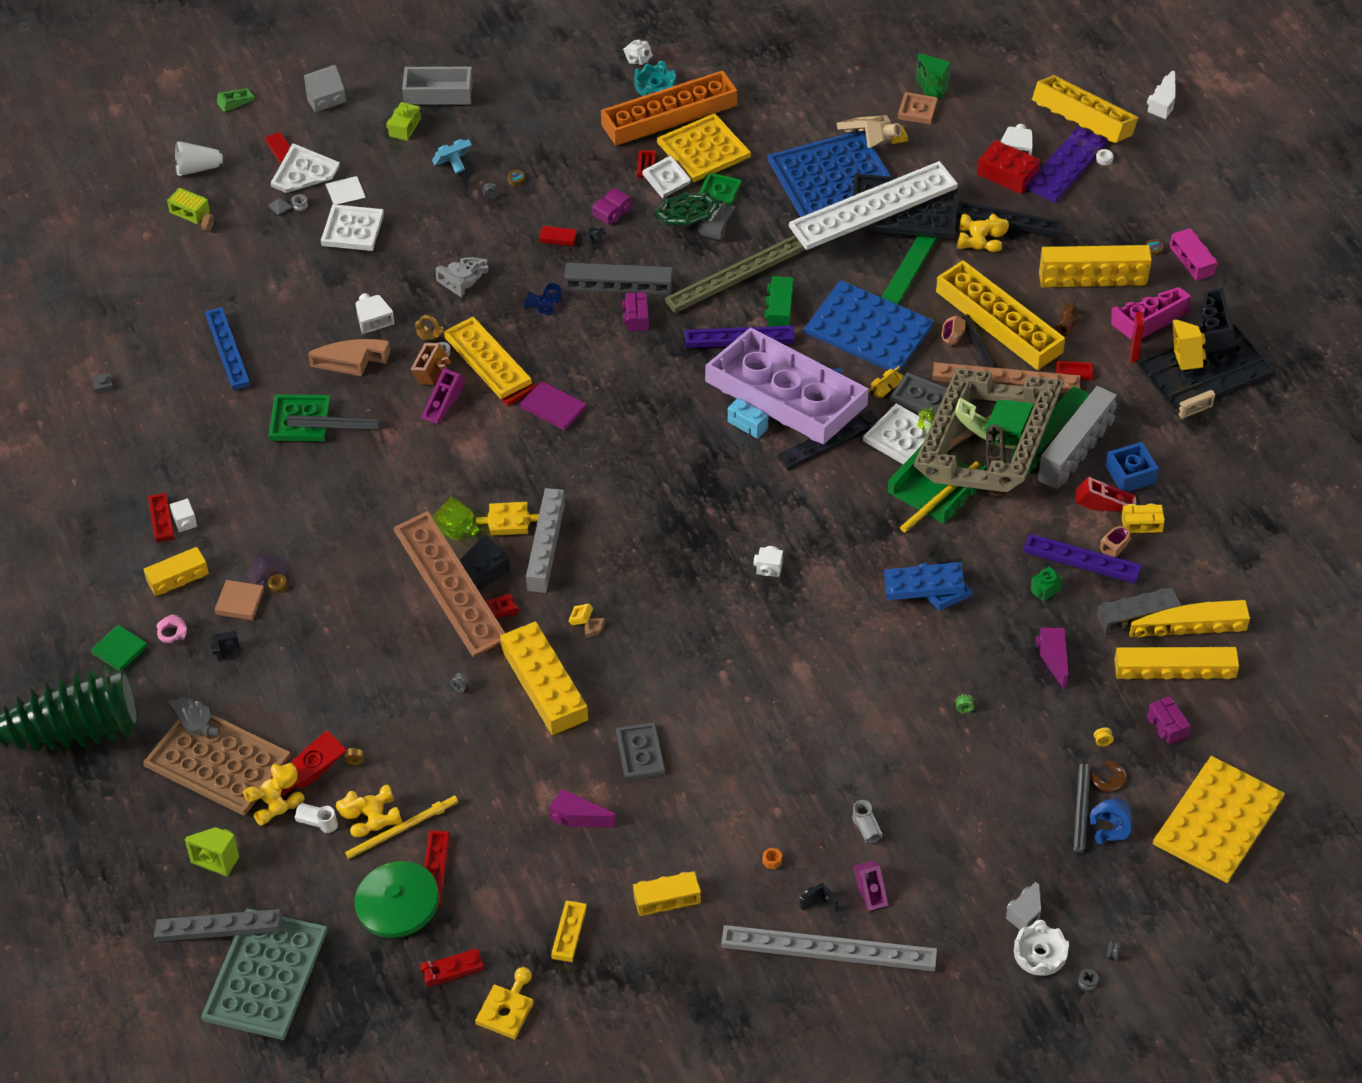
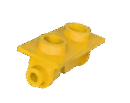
M898 366L894 370L890 368L883 374L884 377L882 379L879 377L870 384L872 387L868 393L873 391L874 396L878 399L883 398L891 391L889 386L892 389L896 388L904 378L901 373L897 372L900 367Z

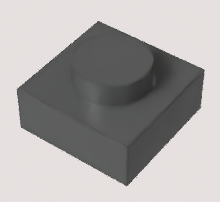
M110 372L91 376L95 394L113 390Z

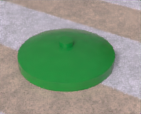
M408 861L391 862L376 868L363 879L355 895V910L361 924L369 932L385 938L403 937L418 931L430 921L439 903V890L432 874L423 866Z

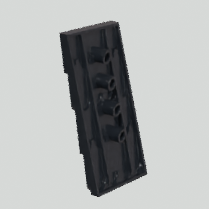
M1235 323L1232 324L1236 347L1206 352L1203 367L1181 370L1174 347L1135 362L1140 371L1175 413L1180 412V402L1212 390L1215 393V398H1218L1226 393H1232L1249 384L1253 385L1276 374L1271 365Z

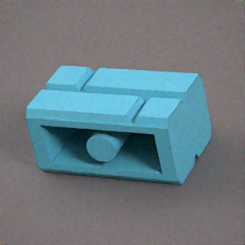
M737 398L729 406L728 422L751 434L755 438H759L768 429V414L740 398Z

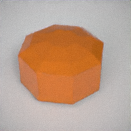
M769 848L763 852L762 863L768 869H777L782 865L783 854L779 849Z

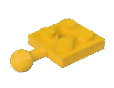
M520 967L516 970V981L511 991L495 984L493 985L475 1020L476 1025L514 1040L516 1039L534 1004L533 999L519 994L523 984H527L532 978V973L528 968ZM502 1008L510 1009V1013L506 1016L500 1015L499 1011Z

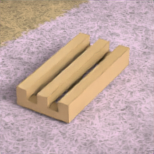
M1210 390L1180 402L1181 407H1179L1180 412H1178V415L1182 419L1213 407L1215 393Z

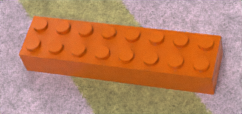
M722 70L602 109L601 125L614 145L617 146L737 106V89Z

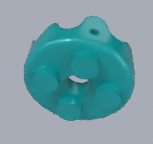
M659 61L655 66L646 64L642 71L637 68L635 70V88L642 96L676 86L675 71H669L664 61Z

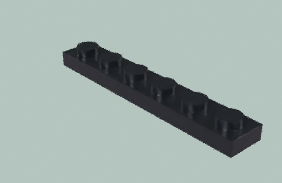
M965 201L959 202L956 211L957 218H961L962 214H967L972 221H985L992 214H995L998 218L1008 221V228L1058 238L1062 226V221Z
M869 410L851 419L824 445L808 439L779 453L777 459L787 470H790L867 433L879 419L872 410Z

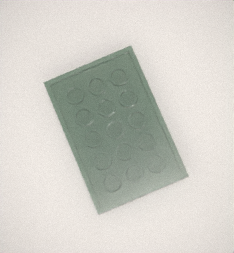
M246 908L245 912H251L256 910ZM282 916L280 932L235 935L201 1015L202 1021L284 1040L327 934V926Z

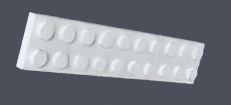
M938 161L790 221L789 228L804 248L808 250L955 190L958 184L941 162Z

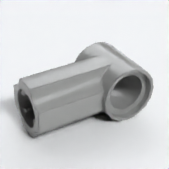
M866 800L857 801L853 807L852 820L858 826L865 842L875 843L882 838L883 834L872 813V806Z

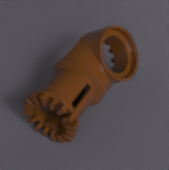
M1070 303L1065 304L1061 314V322L1055 327V330L1063 335V337L1070 335L1072 326H1075L1077 319L1074 317L1077 306Z

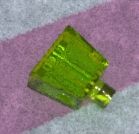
M453 496L432 516L443 536L456 541L460 540L466 533L475 536L478 532V526L474 525L473 512Z

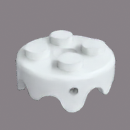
M1037 920L1033 925L1023 927L1019 931L1014 943V957L1018 965L1028 973L1039 976L1050 975L1060 970L1065 964L1069 942L1065 940L1060 929H1051L1044 920ZM1042 948L1046 953L1043 955L1037 954L1035 949Z

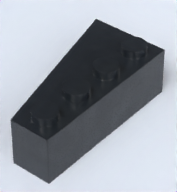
M1219 288L1205 291L1202 305L1203 310L1200 315L1201 321L1198 325L1200 332L1204 333L1205 344H1202V348L1205 349L1206 353L1236 347L1224 289Z
M486 534L459 560L478 591L510 571L509 556Z

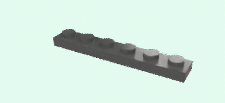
M280 909L157 919L154 939L156 942L280 932L282 913Z

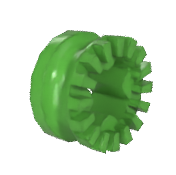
M965 694V696L957 697L956 710L960 713L973 711L974 700L972 696Z

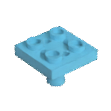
M459 139L454 142V145L449 147L444 145L438 148L432 159L434 166L450 161L455 174L465 170L459 157L465 155L471 147L470 140L464 141Z

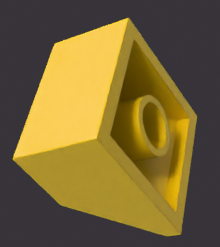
M1173 320L1174 352L1180 369L1186 370L1203 367V360L1206 359L1205 349L1202 348V344H1205L1204 333L1200 332L1198 326Z

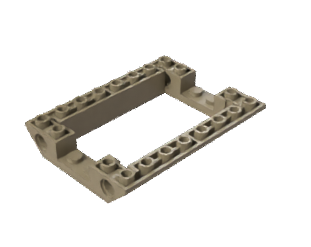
M956 368L914 462V467L934 483L1001 492L1010 491L1026 478L1064 380L1027 376L1022 387L993 383L992 372ZM960 398L967 402H970V399L997 401L999 399L1034 403L1033 410L1011 464L992 460L988 471L957 467L956 456L946 455L961 422L955 414Z

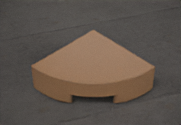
M589 618L588 623H585V638L596 636L602 631L605 624L604 618Z

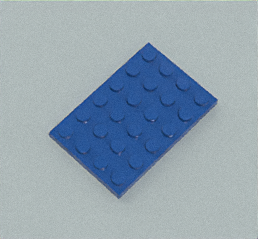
M840 280L806 325L804 333L886 370L890 368L894 370L899 366L900 368L897 372L900 373L934 326V320Z

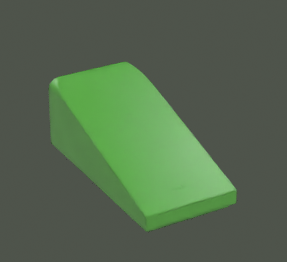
M248 88L218 93L217 104L223 112L255 100V96Z

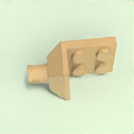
M887 115L856 117L837 123V129H844L845 132L855 131V129H858V131L865 130L868 148L889 143L893 136L898 137L902 133L901 125L899 123L891 124Z

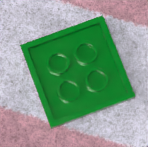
M275 394L268 435L269 441H325L327 428L287 426V416L328 417L331 401L330 395Z

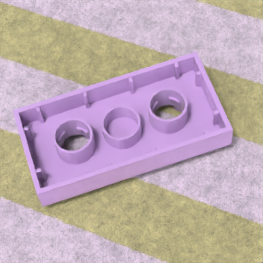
M751 327L706 364L705 382L715 386L725 394L742 399L778 420L781 424L789 426L823 445L868 405V388Z

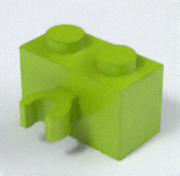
M401 102L398 108H395L391 119L387 121L386 127L389 136L408 141L421 120L420 107Z

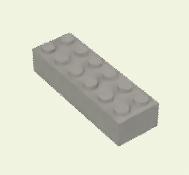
M1099 386L1095 387L1041 455L1038 481L1057 490L1062 484H1066L1070 473L1076 471L1079 462L1086 458L1088 450L1094 448L1097 439L1104 435L1106 427L1108 425L1111 426L1114 422L1115 416L1113 414L1117 407V403H1115L1116 394Z

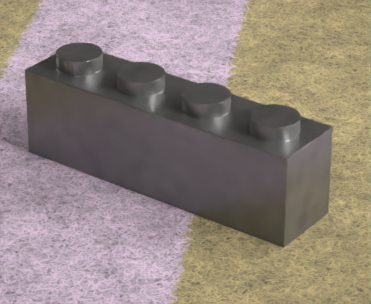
M1173 588L1160 589L1147 594L1143 593L1130 598L1105 602L1098 606L1097 619L1105 635L1128 630L1131 628V622L1160 611L1180 607L1181 604Z

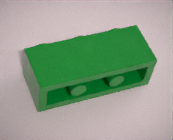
M772 276L771 283H768L767 294H770V296H766V307H769V309H765V320H768V327L789 326L793 277Z

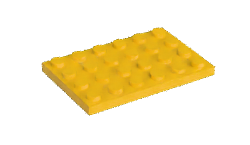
M1210 756L1154 838L1153 845L1228 883L1281 803L1285 793Z

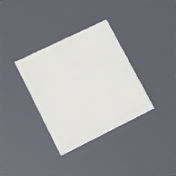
M357 176L326 184L334 205L365 198Z

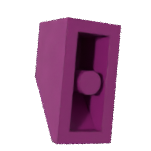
M875 861L854 865L857 886L867 910L870 911L889 906L880 865Z

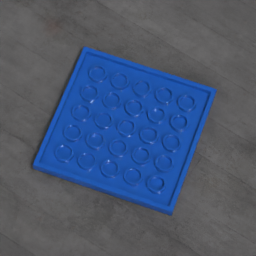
M863 131L851 132L768 155L769 164L800 217L852 197L855 173L890 176L874 148L867 147V139Z

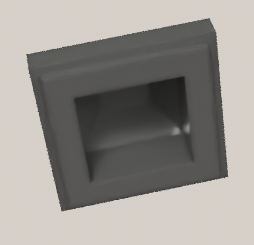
M283 197L268 205L278 216L292 209V206Z

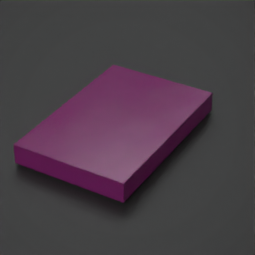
M541 381L520 403V408L565 431L586 409V403Z

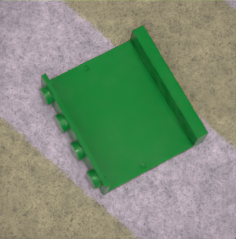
M921 446L888 480V493L918 510L923 508L948 486L947 484L932 482L914 467V462ZM956 459L957 467H970ZM985 464L979 470L987 471V465ZM958 486L928 512L927 515L944 524L949 518H953L956 510L959 507H963L967 498L970 495H974L977 488Z

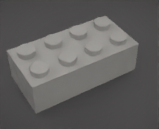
M405 67L402 87L404 103L411 105L471 104L473 83L471 67Z

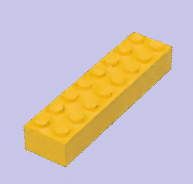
M964 260L937 277L936 292L965 315L969 314L974 322L1036 370L1041 369L1063 353L1065 337Z

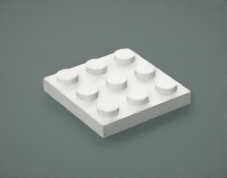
M332 204L321 239V245L373 251L384 216L383 209Z
M895 404L863 436V441L904 464L923 444L932 423Z

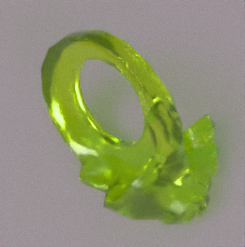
M931 407L918 410L920 418L917 427L919 429L924 428L925 420L930 423L933 422L934 411Z

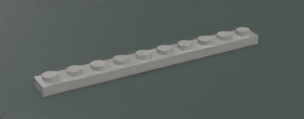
M724 925L721 948L926 971H935L937 948Z

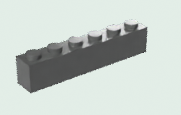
M566 263L564 285L565 290L646 292L647 294L671 295L672 267Z

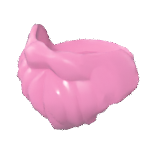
M169 615L157 624V635L162 642L171 643L179 638L181 640L185 639L187 627L181 617ZM166 628H178L174 636L165 637L162 635V631Z

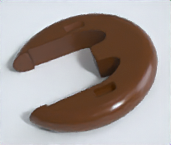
M1104 761L1105 765L1118 776V778L1112 776L1109 779V783L1101 780L1093 771L1090 772V779L1093 785L1104 792L1118 791L1124 787L1127 781V774L1124 768L1113 761Z

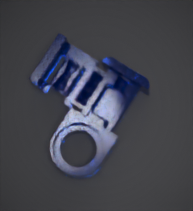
M556 283L547 284L543 297L541 294L538 296L534 292L529 291L524 302V309L527 306L538 307L537 311L539 313L549 316L553 315L554 302L558 303L561 296L560 285ZM556 290L558 293L551 294L548 291Z

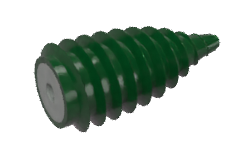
M104 665L102 675L96 676L89 668L87 679L81 680L77 673H74L73 683L67 685L60 677L58 688L52 690L46 682L44 693L37 695L31 689L30 699L25 702L17 696V705L10 709L4 705V711L0 713V743L5 747H8L10 743H14L20 750H24L26 744L29 743L35 751L39 752L43 743H46L50 750L56 751L59 742L66 749L71 750L74 740H77L79 745L85 748L88 745L89 738H92L97 745L102 744L104 735H107L112 742L117 741L119 732H122L126 738H130L132 730L138 726V716L134 694L125 670L121 669L110 672L107 666Z

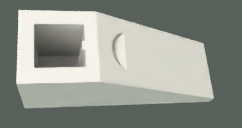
M1171 71L1168 76L1164 77L1162 84L1156 87L1155 93L1150 95L1147 101L1149 105L1148 112L1164 119L1169 116L1174 108L1175 71Z

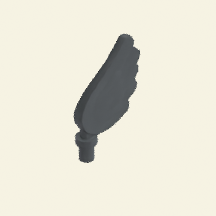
M180 697L178 700H169V706L173 709L183 728L188 733L193 735L203 733L204 736H219L220 729L209 725L211 721L209 708L203 707L200 701Z

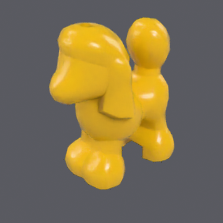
M962 214L959 230L969 231L972 237L961 232L958 238L957 249L974 248L976 250L987 249L994 253L999 252L1002 249V242L999 240L986 241L985 237L992 236L997 238L1005 235L1009 227L1008 221L998 218L995 214H992L985 221H972L969 215Z
M274 763L271 766L272 779L266 780L260 789L252 786L243 791L244 797L248 802L261 798L269 805L268 810L262 809L254 813V818L259 825H265L274 816L285 813L287 809H295L303 803L304 795L301 792L291 794L287 800H283L280 796L282 788L288 789L292 787L297 780V769L292 763L281 766Z
M389 785L381 787L379 794L376 796L358 797L356 792L349 791L345 798L336 802L338 813L345 819H355L360 814L368 816L366 824L358 823L350 828V832L354 837H364L372 830L378 831L385 826L402 823L397 807L392 808L388 815H383L382 813L384 804L394 801Z

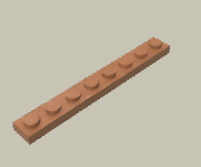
M935 362L932 381L950 382L956 368L992 372L993 383L1023 387L1027 376L1064 380L1060 391L1062 393H1067L1073 386L1080 388V375Z

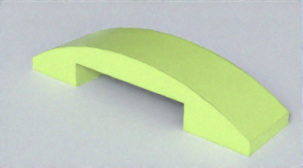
M960 398L955 411L956 416L969 430L986 440L985 427L989 420L975 412L976 406ZM1005 445L1006 448L1015 449L1017 447L1012 445Z

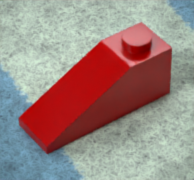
M1088 477L1076 488V504L1091 510L1122 512L1123 506L1129 504L1136 505L1135 495L1091 477Z

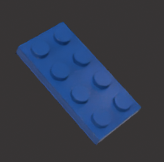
M961 562L884 570L887 600L965 593Z

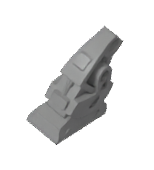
M461 258L460 262L450 263L447 268L438 266L436 267V280L462 297L465 294L466 288L471 287L481 277L482 273L488 272L487 259Z

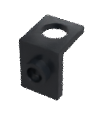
M821 882L814 888H808L800 896L799 908L804 910L823 898L835 912L838 909V899Z

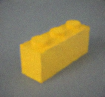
M198 547L144 568L146 581L155 597L209 574L207 563Z
M695 871L682 872L679 875L663 876L656 880L641 881L633 884V896L639 917L701 904V892Z

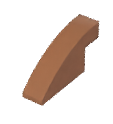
M347 340L314 349L308 353L310 367L362 376L368 361L386 364L390 355L389 341Z

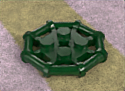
M684 192L682 195L664 199L662 205L655 210V217L661 219L665 226L686 225V227H690L691 224L711 219L713 212L719 208V202L710 197V194L707 192L702 194Z

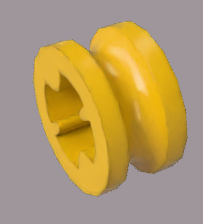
M1100 728L1094 732L1093 736L1098 746H1107L1114 741L1111 729Z

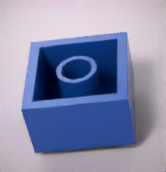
M1142 442L1110 451L1107 454L1106 469L1120 490L1129 492L1156 483L1159 468Z

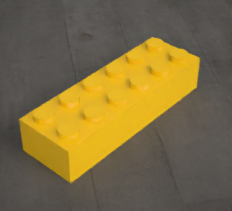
M1055 75L1038 81L1032 100L1037 102L1039 106L1051 109V112L1065 116V119L1079 123V126L1093 130V133L1103 135L1110 142L1114 143L1132 136L1139 118Z
M1149 245L1042 247L1039 267L1041 287L1147 286L1151 266Z
M536 621L500 635L503 654L551 735L588 721L586 703Z

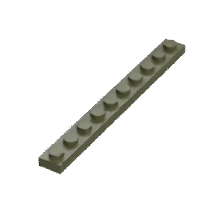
M794 235L666 297L665 303L674 313H677L806 249Z

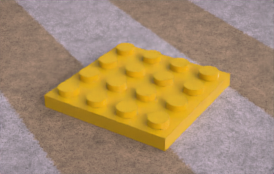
M715 113L657 138V143L669 156L673 157L692 182L707 177L708 173H716L751 157V152Z

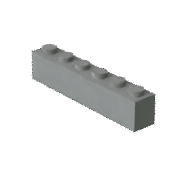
M549 488L544 490L526 574L527 591L547 592L565 505L564 490Z

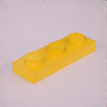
M566 900L551 953L552 959L573 962L587 904Z

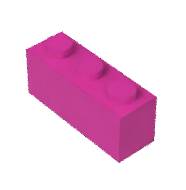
M1191 228L1172 234L1170 248L1196 281L1215 275L1217 267L1216 258L1209 253L1207 247L1202 244L1198 235Z

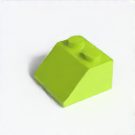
M215 827L187 836L185 839L191 863L224 876L229 875L239 859L235 836L229 830H221Z

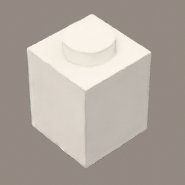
M188 499L170 504L172 517L178 532L197 527L195 515Z

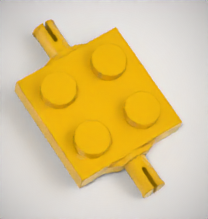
M527 502L489 504L487 517H476V525L488 524L490 536L528 534L530 522H538L539 514H529Z

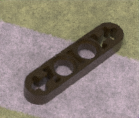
M996 424L989 426L986 431L987 471L992 460L1006 463L1005 432L1002 427ZM995 429L998 432H1000V434L996 435V440L1000 442V444L995 443V437L991 435L995 432ZM995 447H999L1001 450L997 457H993L991 454L992 449ZM988 490V493L995 498H1000L1006 493L1001 491L996 493L993 490Z

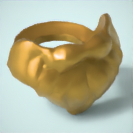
M430 315L422 316L415 323L417 335L422 341H434L440 338L444 327H439L437 320ZM428 320L432 322L434 331L428 329L423 321Z

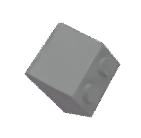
M335 65L304 75L307 100L315 113L346 102L345 90Z

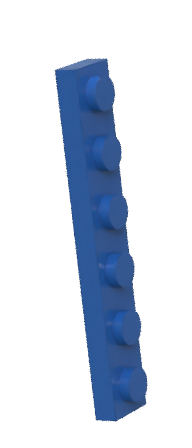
M223 308L205 311L206 319L232 390L249 387L250 382Z

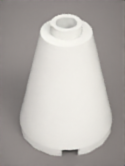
M181 141L177 142L175 148L177 176L219 167L223 163L222 153H219L217 149Z

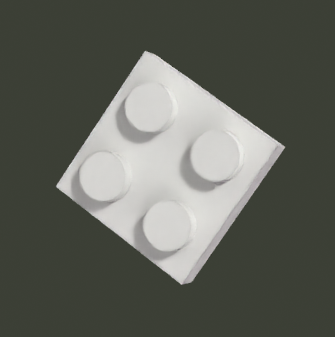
M672 156L643 170L644 177L662 198L689 185L691 179Z

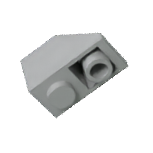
M1037 882L1031 887L1027 886L1018 899H1013L1007 905L1006 919L1019 930L1023 927H1029L1037 920H1040L1041 902L1039 884Z

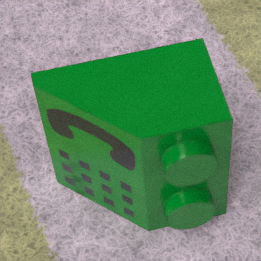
M919 53L916 81L926 96L938 97L941 100L949 86L950 62Z

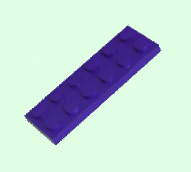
M1078 126L1026 184V190L1056 203L1096 158L1097 152L1104 149L1108 139Z

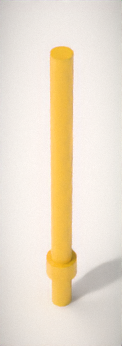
M975 461L968 469L978 470L981 465ZM948 485L906 521L900 529L904 533L907 532L958 486Z
M454 795L443 802L438 801L424 812L346 851L345 854L348 859H351L434 815L438 816L444 813L445 809L457 804L458 800Z

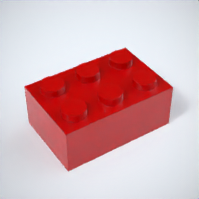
M995 140L978 159L977 175L1022 194L1026 190V184L1039 171L1040 159Z

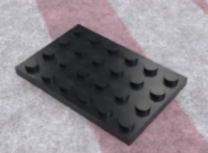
M855 173L853 196L899 177ZM958 185L955 190L857 230L954 239Z

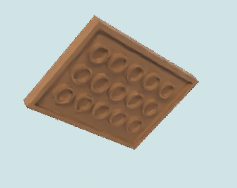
M212 714L209 725L220 729L219 736H204L203 733L197 735L190 734L183 728L178 719L143 761L144 767L243 816L247 814L257 801L248 802L244 797L243 791L252 786L260 789L266 780L273 778L271 766L274 763L280 766L285 765L291 758L289 751Z

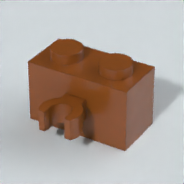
M424 343L410 370L419 385H435L443 368H446V364H451V361L440 343Z

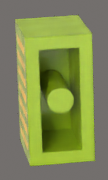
M178 188L167 200L170 213L195 224H199L204 215L210 212L208 199L182 188Z

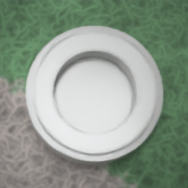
M1107 149L1099 150L1096 154V162L1100 165L1111 164L1113 162V153Z

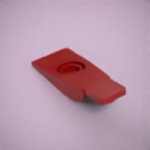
M325 731L291 762L297 769V780L292 787L288 789L282 788L281 797H284L295 787L299 789L304 788L317 780L346 752V749L329 731Z

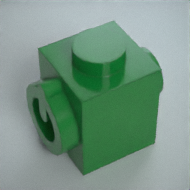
M1047 567L1032 578L1031 591L1036 597L1046 601L1061 590L1063 578L1051 567Z

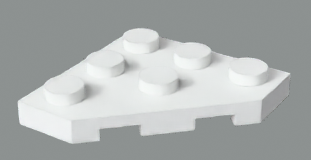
M293 143L272 179L271 187L288 193L331 180L337 172L340 162Z

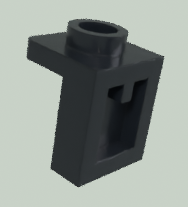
M236 630L213 635L214 643L210 644L212 654H217L218 661H222L221 652L240 648Z

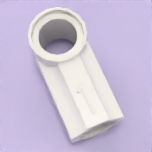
M302 803L296 809L295 819L297 822L320 827L325 833L333 832L338 827L334 809L330 806L319 808Z

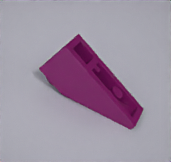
M443 368L421 418L438 425L459 397L466 379L456 372Z
M1040 628V635L1036 636V647L1040 648V656L1060 685L1066 688L1068 666L1065 629Z
M563 789L560 790L549 806L550 819L557 824H563L568 827L614 828L616 826V815L614 812Z

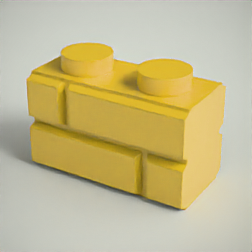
M1150 503L1147 505L1129 504L1123 506V526L1130 533L1163 532L1164 515L1162 505Z

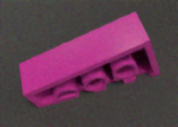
M1178 287L1158 293V297H1145L1141 302L1135 304L1129 302L1122 308L1118 306L1113 307L1111 325L1129 339H1132L1136 312H1142L1144 317L1142 338L1172 323L1173 320H1177L1190 313L1191 296Z

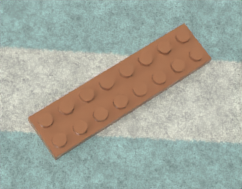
M426 511L395 526V534L472 657L501 643L500 635L505 634L430 513Z

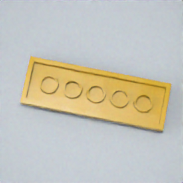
M474 317L443 331V337L500 399L532 384L531 378Z

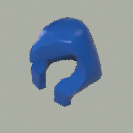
M1108 798L1093 808L1089 814L1091 824H1096L1099 818L1115 825L1112 830L1102 829L1097 831L1095 835L1097 844H1102L1104 841L1126 839L1131 832L1132 810L1127 801L1123 799Z

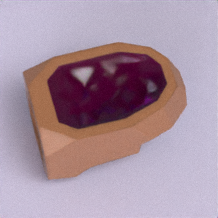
M953 316L945 321L942 328V338L947 345L957 344L958 340L962 338V334L965 333V320L958 316Z
M1118 526L1109 531L1100 543L1102 553L1116 558L1130 541V531L1124 526Z

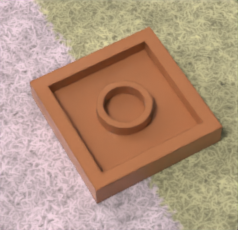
M905 92L898 112V119L931 125L938 97Z
M226 580L215 607V614L253 620L264 592L263 585Z

